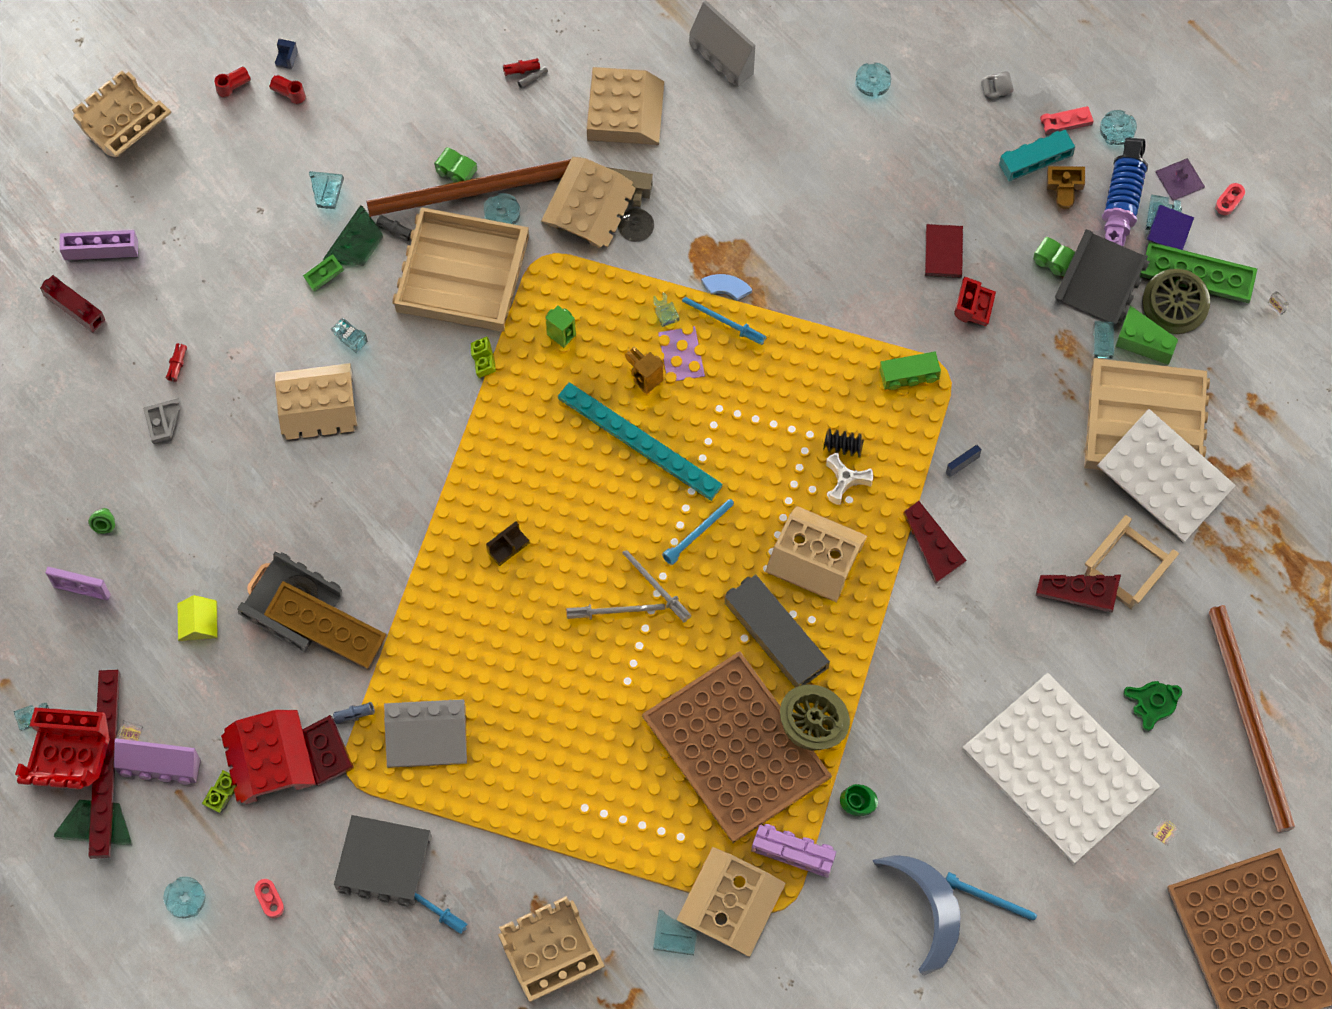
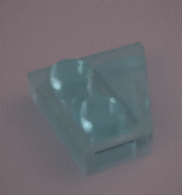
M309 171L317 207L335 209L344 181L343 175Z

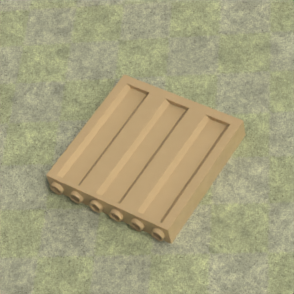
M421 207L420 213L416 214L415 217L416 228L415 230L412 229L411 246L408 245L406 249L407 260L403 261L402 278H398V292L393 296L392 304L395 305L396 312L499 332L504 331L529 240V227Z
M1094 358L1091 367L1084 468L1101 470L1097 465L1148 409L1205 458L1206 446H1203V442L1207 438V429H1204V423H1207L1208 412H1205V406H1208L1209 395H1206V389H1209L1210 385L1207 371Z

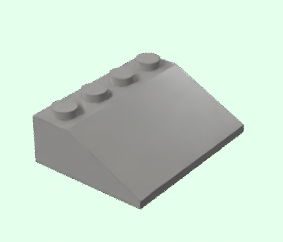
M705 0L689 32V43L692 48L702 53L704 59L713 63L719 72L724 73L731 83H735L739 87L754 75L755 44Z
M464 699L384 703L387 768L467 764L466 706Z

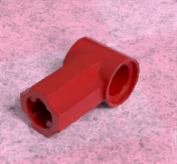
M243 66L227 75L219 74L214 80L216 92L220 97H228L231 95L232 90L251 81V78Z
M278 74L273 76L269 85L271 90L290 98L294 104H300L305 101L306 95L301 82L290 81Z

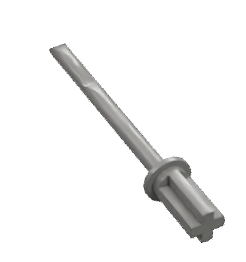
M627 550L622 552L666 599V608H670L683 622L691 618V614L678 601L679 598L677 596L671 597Z
M591 604L586 607L566 608L567 619L587 617L592 620V615L664 610L665 605L655 604L591 609Z

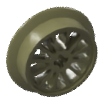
M1168 269L1158 273L1148 282L1143 293L1142 304L1147 318L1170 334H1184L1199 327L1206 319L1210 309V294L1205 283L1194 273L1184 269ZM1169 282L1170 285H1171L1172 291H1171L1168 287H1166L1163 283ZM1178 285H1187L1188 291L1180 290ZM1162 288L1169 295L1157 293L1156 291ZM1197 295L1199 300L1189 299L1188 297ZM1158 297V298H1164V299H1168V300L1163 301V302H1160V303H1156V299H1155V298ZM1176 297L1180 298L1178 303L1174 302ZM1187 303L1198 305L1197 311L1194 310ZM1168 304L1169 307L1163 313L1158 309V307ZM1183 307L1191 312L1192 316L1187 318ZM1171 308L1174 309L1172 319L1165 316ZM1177 310H1180L1182 320H1176Z
M801 685L789 691L782 700L780 707L781 722L786 735L797 746L807 750L828 749L839 744L847 735L850 725L848 710L843 701L831 690L818 685ZM809 703L814 704L813 708L810 709ZM819 705V706L823 707L824 709L821 711L820 709L817 708V706ZM828 712L830 716H826L824 713ZM822 725H827L828 730L825 729Z

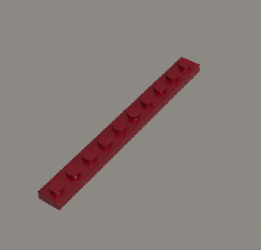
M119 669L99 670L96 712H104L106 714L110 741L100 776L92 783L88 853L90 859L110 858Z

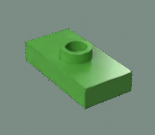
M332 254L305 273L303 277L315 292L343 272L344 269Z

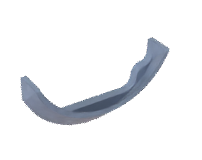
M901 855L874 859L873 863L878 868L888 865L908 874L921 886L927 895L934 916V937L930 951L918 970L920 974L925 976L943 968L948 962L960 935V907L957 898L954 897L952 887L941 873L919 859Z

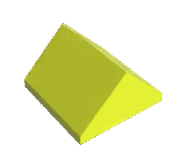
M193 595L177 603L178 641L218 638L216 600Z

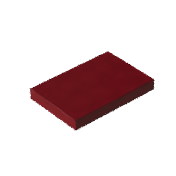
M926 224L925 276L962 278L963 226Z
M331 715L302 729L314 779L318 786L354 769Z

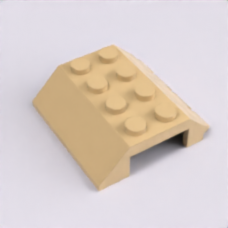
M120 71L112 78L116 83L115 85L109 80L98 89L102 94L101 96L95 91L84 101L87 103V107L81 102L72 109L74 113L73 119L82 131L101 150L112 157H118L171 114V111L160 100L155 102L138 86L136 78L129 71L126 74L124 71Z
M572 157L541 222L553 228H562L580 236L598 248L602 247V245L608 247L613 237L609 231L615 233L621 221L617 214L620 216L624 215L629 204L625 201V198L631 200L636 188L632 186L633 182L614 170L586 158Z
M351 363L276 373L275 388L281 434L285 435L286 440L299 439V432H302L303 438L318 436L319 429H321L322 436L337 434L336 427H340L341 433L354 432V426H357V418L353 398Z
M567 896L553 902L555 905L554 909L548 904L535 910L537 915L535 918L532 913L516 919L518 926H515L513 921L499 927L501 933L498 934V937L529 1003L605 967L579 917V911L574 901H569Z

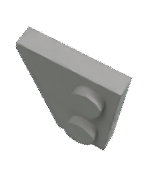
M179 398L143 408L153 444L172 438L180 407Z

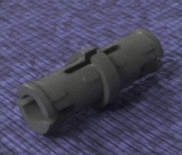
M383 215L378 217L377 226L386 229L392 235L396 234L407 241L410 240L411 229Z

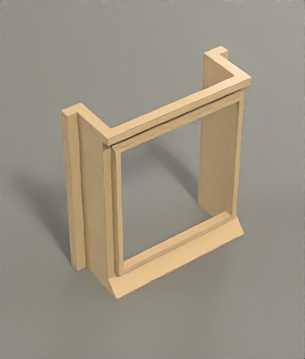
M1125 515L1085 563V566H1087L1085 576L1103 575L1096 570V567L1124 534L1129 536L1163 561L1134 597L1118 586L1116 599L1132 609L1136 603H1140L1179 553L1174 549L1169 554L1162 551L1129 527L1132 519Z

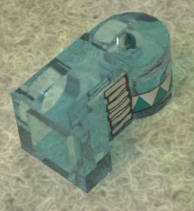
M341 318L331 328L333 334L355 353L368 342L366 333L356 329L344 318Z

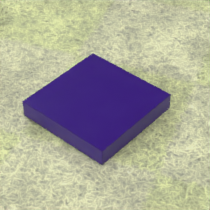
M1159 205L1147 240L1183 250L1194 217Z

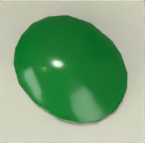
M853 784L842 791L840 804L851 815L866 816L876 810L878 798L871 788L860 784Z

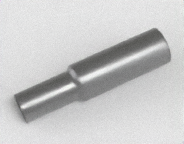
M543 67L520 79L517 83L520 88H523L547 73L548 70L546 67Z

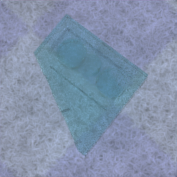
M659 910L653 950L694 956L697 934L691 929L684 927L676 919L674 920L665 914L663 910Z

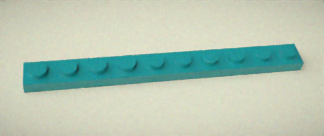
M570 382L558 395L560 401L710 501L722 488L721 482Z

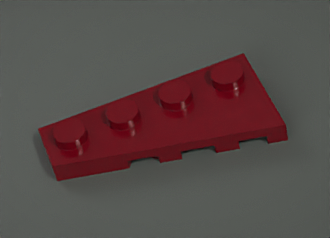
M920 501L903 512L909 528L918 542V547L924 555L927 567L933 575L935 584L967 561Z
M1121 574L1114 576L1040 575L1036 596L1113 613Z

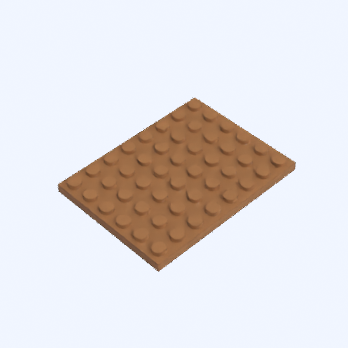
M740 651L642 714L645 722L732 843H735L832 777L813 750L803 749L788 738L780 718L781 706Z
M1281 848L1167 887L1218 1009H1325L1332 1006V964Z

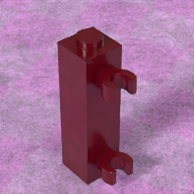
M52 275L42 283L40 289L43 296L92 333L105 321L101 310L60 281L56 276Z

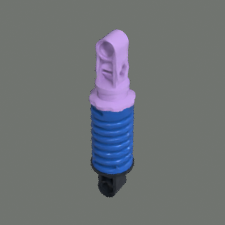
M1126 138L1123 155L1114 159L1106 208L1102 215V219L1106 222L1104 227L1106 232L1105 239L1123 247L1125 246L1126 236L1130 234L1131 227L1135 226L1137 222L1136 215L1138 214L1145 173L1148 171V163L1143 159L1146 141L1142 138Z

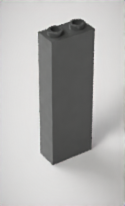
M756 574L753 577L745 578L736 589L732 588L726 593L725 605L794 687L807 685L829 668L830 661Z

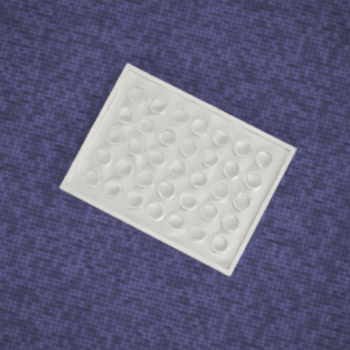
M1049 673L1044 675L962 748L977 766L1073 865L1160 787Z

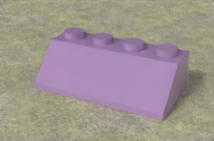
M115 739L114 768L120 776L131 777V775H135L145 780L159 778L162 782L175 780L184 785H189L190 782H197L201 760L195 748Z

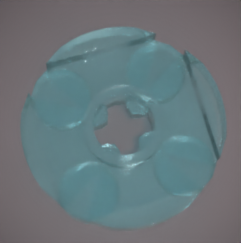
M866 63L858 69L855 85L863 94L871 98H878L889 90L891 86V73L881 63ZM870 77H871V78L876 77V78H877V80H876L877 82H871V81H870Z
M1122 110L1108 112L1100 124V133L1106 143L1110 145H1123L1126 138H1134L1137 130V123L1134 117L1125 114V111ZM1119 125V127L1123 128L1121 130H1116L1115 126Z
M500 193L493 198L490 197L484 205L485 219L516 224L521 215L517 199L507 193ZM505 208L506 213L500 214L498 210Z
M180 877L166 887L163 900L167 910L173 916L178 918L195 917L204 906L205 892L196 879ZM184 893H187L188 897H190L186 902H182L179 899Z

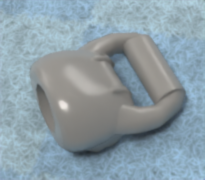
M1006 71L988 75L981 81L985 97L987 98L1007 96L1014 91L1010 73ZM988 80H993L996 93H991Z

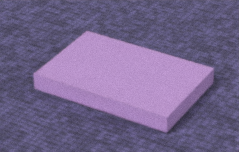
M693 326V332L690 335H685L682 329L658 332L659 337L667 335L670 338V343L667 346H661L664 353L666 374L674 372L677 376L676 381L684 380L686 377H705L701 356L696 355L694 352L695 347L699 345L695 326ZM679 340L687 342L688 347L686 350L680 351L677 349L676 344ZM674 356H679V357H681V358H682V364H681V366H679V367H674V366H672V364H671V359H672V357H674ZM690 362H699L700 369L697 372L690 371Z
M47 567L45 573L54 588L106 601L109 600L111 594L104 580L52 567Z

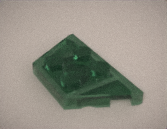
M362 205L359 206L323 260L333 254L341 265H365L383 239V234Z
M79 799L54 833L55 839L89 842L91 800ZM113 802L111 844L132 846V840L121 805Z

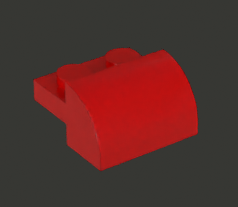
M964 276L954 311L955 316L964 323L972 321L987 326L996 291L982 287V282Z

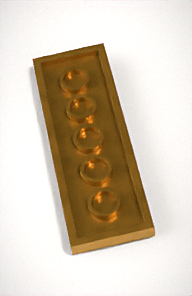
M282 581L264 613L265 616L366 669H369L387 636L386 633Z

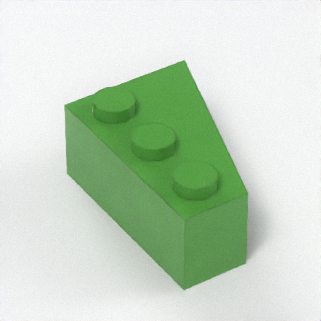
M1130 305L1115 347L1169 365L1178 339Z

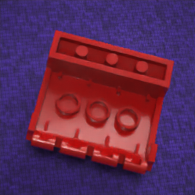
M35 707L30 727L37 731V735L27 767L18 763L15 773L18 777L17 783L31 785L33 783L36 786L50 785L51 787H68L70 789L88 787L100 776L110 741L106 714L104 712Z
M272 710L236 720L224 728L225 733L221 737L224 748H229L225 751L228 767H233L229 772L232 785H237L234 788L236 802L250 804L257 802V796L293 786L296 790L316 785L298 710Z

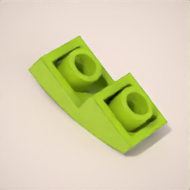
M486 336L472 342L471 356L475 360L476 375L481 378L496 372L489 338Z
M222 770L214 787L211 786L202 805L218 813L224 809L234 794V788L237 787V785H232L230 773Z

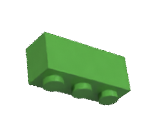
M936 351L881 361L879 368L884 390H896L901 386L907 385L916 386L923 382L933 383L940 379L941 374Z

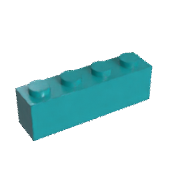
M1066 130L1056 131L1048 137L1038 138L1031 144H1023L1016 150L1004 152L1000 157L999 166L1008 182L1072 157L1075 145Z

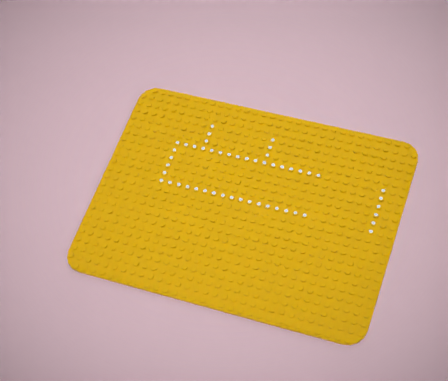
M552 253L535 260L529 265L522 276L505 322L504 331L502 330L493 353L496 372L484 377L363 699L362 705L372 702L375 713L355 721L346 744V750L354 766V769L346 772L347 777L357 789L370 796L690 893L712 847L785 882L786 884L771 913L786 909L796 901L804 886L808 871L752 852V845L759 827L735 843H732L645 722L642 714L739 651L781 706L785 695L795 687L725 605L726 593L732 588L736 589L745 578L753 577L756 574L830 661L829 668L808 684L822 686L834 692L843 701L849 713L850 725L845 738L834 747L813 750L832 775L831 779L762 824V826L765 824L772 825L776 828V831L782 833L790 831L797 838L803 839V837L812 839L814 844L817 843L910 534V528L903 512L920 500L950 401L952 381L947 369L939 362L941 369L939 380L933 383H919L916 386H901L896 390H884L879 371L881 361L924 353L718 295H711L707 292L571 254ZM687 297L741 326L749 324L750 328L766 336L763 345L747 337L741 338L740 331L684 303L682 299ZM557 306L567 309L575 318L576 336L564 348L551 339L546 331V314ZM693 326H695L699 345L695 347L694 352L696 355L701 356L705 377H686L684 380L676 381L677 376L674 372L666 374L664 353L661 349V346H667L670 343V338L667 335L659 337L658 332L682 329L685 335H690L693 332ZM679 340L676 347L678 350L684 351L687 349L688 344L685 340ZM636 347L644 356L651 352L654 356H659L663 361V381L647 395L634 383V377L632 376L633 366L625 358V353L630 352V349ZM679 356L672 357V366H681L682 358ZM690 362V371L697 372L700 369L699 362ZM570 382L721 482L722 488L710 501L560 401L558 395ZM828 428H831L832 434H834L836 429L839 430L840 436L843 431H846L847 437H849L851 432H854V438L860 433L862 439H864L861 458H858L857 452L852 457L849 450L846 455H843L841 449L838 453L839 459L850 470L865 471L872 469L873 471L872 486L859 484L849 487L843 493L840 505L834 504L828 499L829 493L838 483L836 474L826 466L827 458L835 453V448L832 449L831 453L828 452L827 446L823 450ZM727 500H733L734 505L679 554L678 561L670 565L664 560L662 556L664 551L668 548H675ZM796 506L867 535V539L848 573L837 603L765 572L774 546L789 515ZM517 521L520 530L529 539L530 544L499 566L487 553L486 544ZM797 536L794 538V541L801 544L805 539L802 536ZM627 550L671 597L677 596L679 598L678 601L691 614V618L683 622L670 608H666V599L622 552ZM837 551L830 553L833 559H838L841 556ZM591 604V609L655 604L665 605L664 610L592 615V620L587 617L567 619L566 608L586 607ZM464 699L466 706L467 764L387 768L384 703ZM809 703L810 709L813 708V703ZM819 705L817 706V708L820 709L821 711L824 709L823 707H821V706H819ZM828 712L824 713V715L830 716ZM823 724L822 726L828 730V726ZM737 876L734 879V885L738 888L745 885V878Z

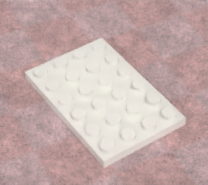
M1150 409L1143 414L1097 465L1182 542H1185L1236 486Z

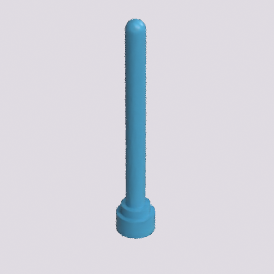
M727 500L675 548H668L662 553L664 560L670 565L678 561L679 554L734 505L733 500Z
M948 872L946 880L954 890L957 888L1030 920L1037 918L1036 913L959 881V878L953 873Z

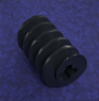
M828 428L823 450L826 446L830 453L833 448H835V453H839L842 449L843 455H846L849 450L852 457L857 452L858 458H861L864 439H862L860 433L854 438V432H851L849 437H847L846 431H843L840 436L839 430L836 429L834 434H832L831 428Z

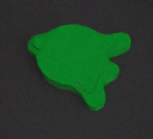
M1152 681L1140 688L1126 687L1123 694L1126 698L1137 702V705L1133 708V713L1142 718V727L1145 731L1149 732L1158 721L1164 720L1174 713L1178 699L1182 695V689L1178 685H1165L1159 683V681Z

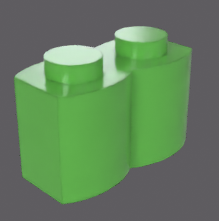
M449 147L444 149L434 163L436 172L442 177L451 178L454 183L470 180L478 170L476 162Z
M1045 237L1034 252L1033 260L1041 267L1050 268L1055 275L1065 276L1075 251L1061 245L1052 238Z

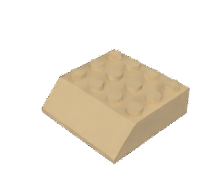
M593 67L587 119V140L659 145L664 81L646 70Z

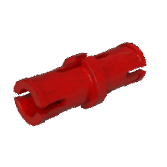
M539 59L518 60L517 63L504 64V75L525 74L527 71L539 70Z
M179 343L175 345L173 356L169 359L170 366L165 377L168 381L172 382V379H174L173 382H177L180 369L184 366L183 359L187 350V346L181 344L180 347Z

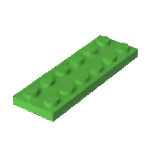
M1152 242L1148 243L1146 255H1148L1147 260L1150 263L1146 272H1141L1140 277L1152 279L1158 273L1168 269H1184L1197 275L1205 283L1209 294L1250 303L1257 268ZM1185 284L1178 285L1180 287L1188 288Z

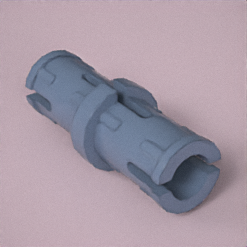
M372 702L359 706L352 705L348 709L335 711L333 718L336 724L350 720L357 721L361 717L373 715L375 709Z

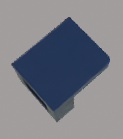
M278 39V55L275 60V66L292 69L298 53L296 42Z

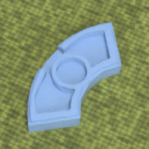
M715 274L701 279L702 284L711 295L726 294L738 301L752 293L751 287L735 276Z

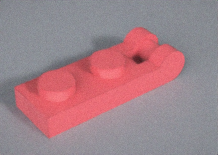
M1088 106L1054 114L1047 113L1040 117L1041 123L1045 126V134L1047 135L1056 131H1067L1090 126L1094 122Z

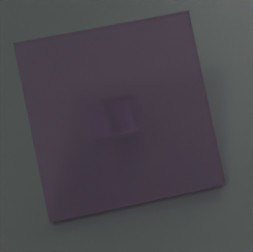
M1188 158L1155 172L1172 201L1205 188Z

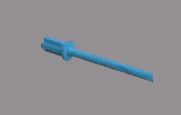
M687 297L682 299L684 303L740 331L741 338L747 337L763 345L766 336L750 328L749 324L741 326Z
M415 893V900L439 915L440 923H445L460 934L466 930L468 924L452 914L449 908L442 911Z

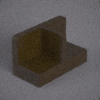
M516 521L486 544L487 553L501 566L530 544V542L522 533Z

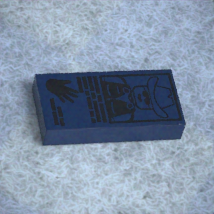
M975 445L947 465L946 474L952 477L980 457L982 449Z

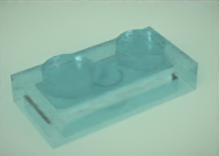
M1095 321L1094 358L1113 359V322Z

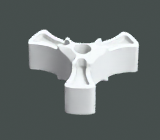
M834 453L827 458L826 466L833 470L838 480L836 487L829 493L828 499L830 502L840 505L843 493L851 486L859 484L872 486V469L865 471L850 470L842 464L838 453Z

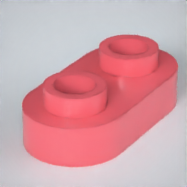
M1232 183L1226 188L1215 206L1218 213L1229 215L1242 201L1245 189L1241 184Z
M259 880L255 885L254 891L267 917L278 918L284 911L283 902L271 880ZM264 888H268L269 892L263 894L262 890ZM272 906H277L276 911H271L270 909Z

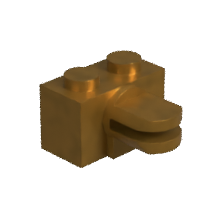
M1048 166L1047 190H1057V205L1062 209H1069L1075 201V190L1084 189L1085 167Z
M636 347L631 348L630 352L625 353L626 360L633 366L632 376L634 377V383L647 395L663 381V361L659 356H654L651 352L644 356Z

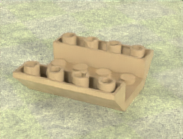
M796 506L789 515L774 546L765 572L837 603L848 573L857 554L860 553L867 535ZM802 536L805 541L798 544L794 541V538ZM837 551L841 556L838 559H833L830 553Z
M712 847L676 921L694 930L696 929L750 957L786 883L727 852ZM737 876L745 878V885L741 888L734 885V879ZM719 913H724L727 916V922L723 925H719L715 921Z

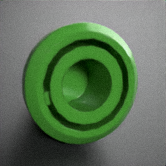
M102 508L91 514L88 524L93 531L107 534L114 530L115 518L109 509Z

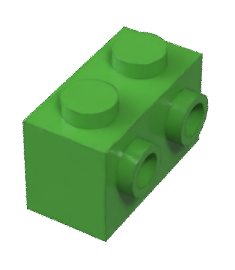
M557 306L554 310L551 309L546 314L547 335L564 348L576 336L575 318L567 309H562L560 306Z

